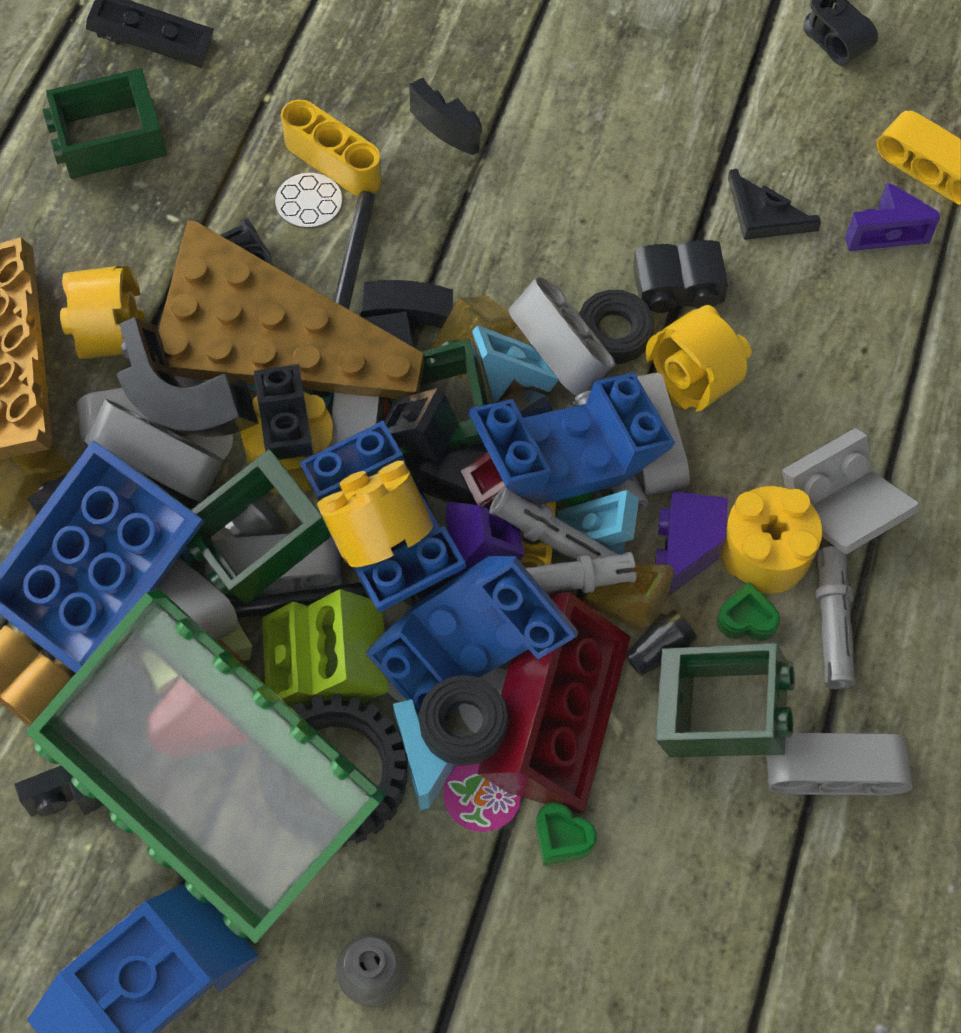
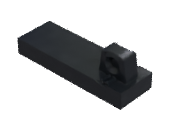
M94 0L86 21V30L95 32L98 38L116 42V44H120L122 41L200 68L203 66L214 32V28L131 0Z

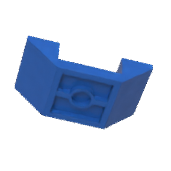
M635 372L595 381L586 404L523 418L514 400L511 399L474 407L469 412L506 488L537 505L621 485L672 449L675 443Z
M381 421L299 463L319 502L331 494L342 491L339 483L354 473L365 471L367 476L370 477L378 474L379 470L393 462L404 461L405 463V460L384 421ZM422 495L421 498L433 523L431 531L409 548L404 539L391 548L394 556L367 566L353 567L364 590L378 612L467 568L464 559L444 526L440 528Z
M488 556L417 601L367 650L366 655L406 700L412 699L415 711L419 714L424 697L434 685L449 677L461 675L480 678L528 649L537 659H540L576 638L578 631L516 556ZM461 704L452 707L449 711L453 710Z
M185 884L144 901L60 971L27 1021L37 1033H159L212 986L219 993L253 965L260 956L245 938L237 936L227 927L223 920L225 915L212 903H203L196 899L188 891Z

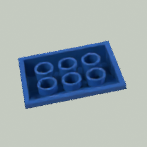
M92 440L0 565V615L76 673L146 592L154 591L205 521L123 459Z

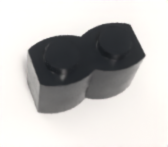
M697 240L678 246L672 244H653L635 249L633 269L638 297L647 303L650 311L666 313L682 305L699 309L704 305L714 307L725 301L728 282L720 242Z

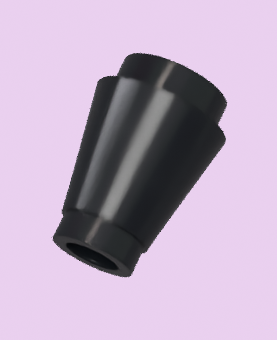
M673 609L667 615L660 613L624 656L632 668L642 677L661 666L662 649L689 648L697 640V636L683 616Z

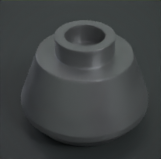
M262 497L257 502L249 505L243 513L225 527L235 538L278 535L282 532L284 521L267 500Z
M364 934L352 939L342 949L336 963V977L342 992L353 1002L365 1006L381 1005L394 998L403 987L407 974L406 959L401 948L392 939L380 934ZM375 957H378L380 959L379 965H377L374 959ZM361 963L364 964L366 971L360 967Z

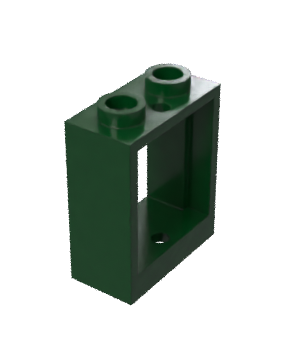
M142 68L45 90L50 107L42 109L49 134L57 132L58 136L57 139L50 140L57 165L66 163L70 179L167 156L161 129ZM136 107L142 129L72 145L66 123Z
M470 339L462 341L452 340L443 343L440 347L421 351L424 355L425 363L420 385L467 373L474 407L488 405L480 362ZM390 398L391 405L393 406L396 399ZM472 419L459 422L443 455L483 443ZM399 448L410 472L417 473L420 464L423 461L429 460Z
M268 449L191 510L205 522L189 542L187 548L200 563L207 559L214 569L208 576L221 593L226 597L233 593L244 604H247L332 536L320 511L283 464ZM275 487L303 524L238 575L211 537L243 513L249 505L257 502Z
M777 643L662 649L656 727L657 743L669 757L785 755L786 737H792L793 714L791 708L787 707V691L793 690L795 686L793 662L791 660L787 661ZM768 675L766 730L690 732L694 678Z

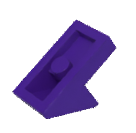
M887 183L879 202V210L867 209L862 212H854L845 240L848 251L930 243L940 220V215L934 208L899 187Z

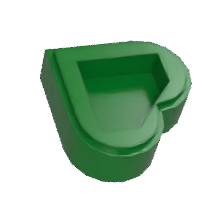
M749 582L723 603L719 609L716 623L720 632L726 637L736 639L748 635L752 639L762 641L771 638L775 634L780 623V615L775 606Z
M559 802L548 803L538 811L535 829L543 866L583 859L593 852L597 841V832L589 820L582 817H573L571 810Z

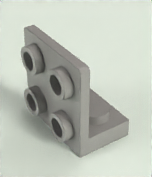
M857 428L782 470L785 488L799 489L809 496L810 503L817 511L821 520L822 537L846 554L919 511L916 500L872 471L867 435Z

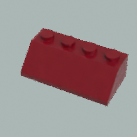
M568 592L549 595V597L577 629V637L540 659H537L528 649L510 660L501 691L509 718L505 741L493 756L480 763L477 774L509 794L544 804L559 802L566 805L573 812L585 813L625 660L624 654L627 652L631 636L575 595Z

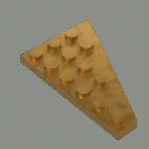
M187 221L158 330L173 376L211 380L222 374H228L246 381L247 384H255V370L299 364L302 385L305 390L392 399L419 393L425 363L424 355L421 351L200 223Z
M21 237L0 243V460L48 450L52 443L33 246Z

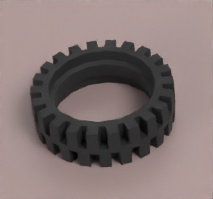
M331 694L330 701H323L322 696L311 698V705L305 707L300 702L293 706L292 709L316 731L328 727L351 728L365 735L378 749L383 764L381 782L378 787L387 795L346 842L355 840L356 844L367 840V834L372 831L374 834H377L384 828V822L387 819L391 821L397 813V806L399 803H402L407 784L406 753L398 731H395L393 722L387 715L382 717L380 710L371 703L366 707L363 705L362 699L351 696L350 701H344L342 695ZM261 749L260 783L265 801L274 818L278 820L288 833L290 831L293 832L297 839L305 843L307 840H311L315 846L324 847L344 824L336 816L318 815L300 806L288 791L285 780L286 771ZM345 842L341 847H346L347 843Z

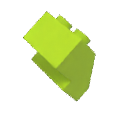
M339 589L308 606L293 601L262 618L265 685L291 708L300 702L305 707L311 705V698L322 696L323 701H330L331 694L342 695L344 701H350L351 696L362 699V702L365 703L389 692V680L366 655L367 650L385 633L383 611L378 612L369 598Z

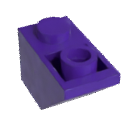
M673 491L669 508H660L657 535L665 536L664 549L656 550L654 576L662 577V595H671L719 560L726 537L728 498Z
M449 502L445 506L448 534L467 568L453 574V576L457 577L488 556H516L520 561L525 556L520 529L497 515H492L489 512L490 509L479 505Z

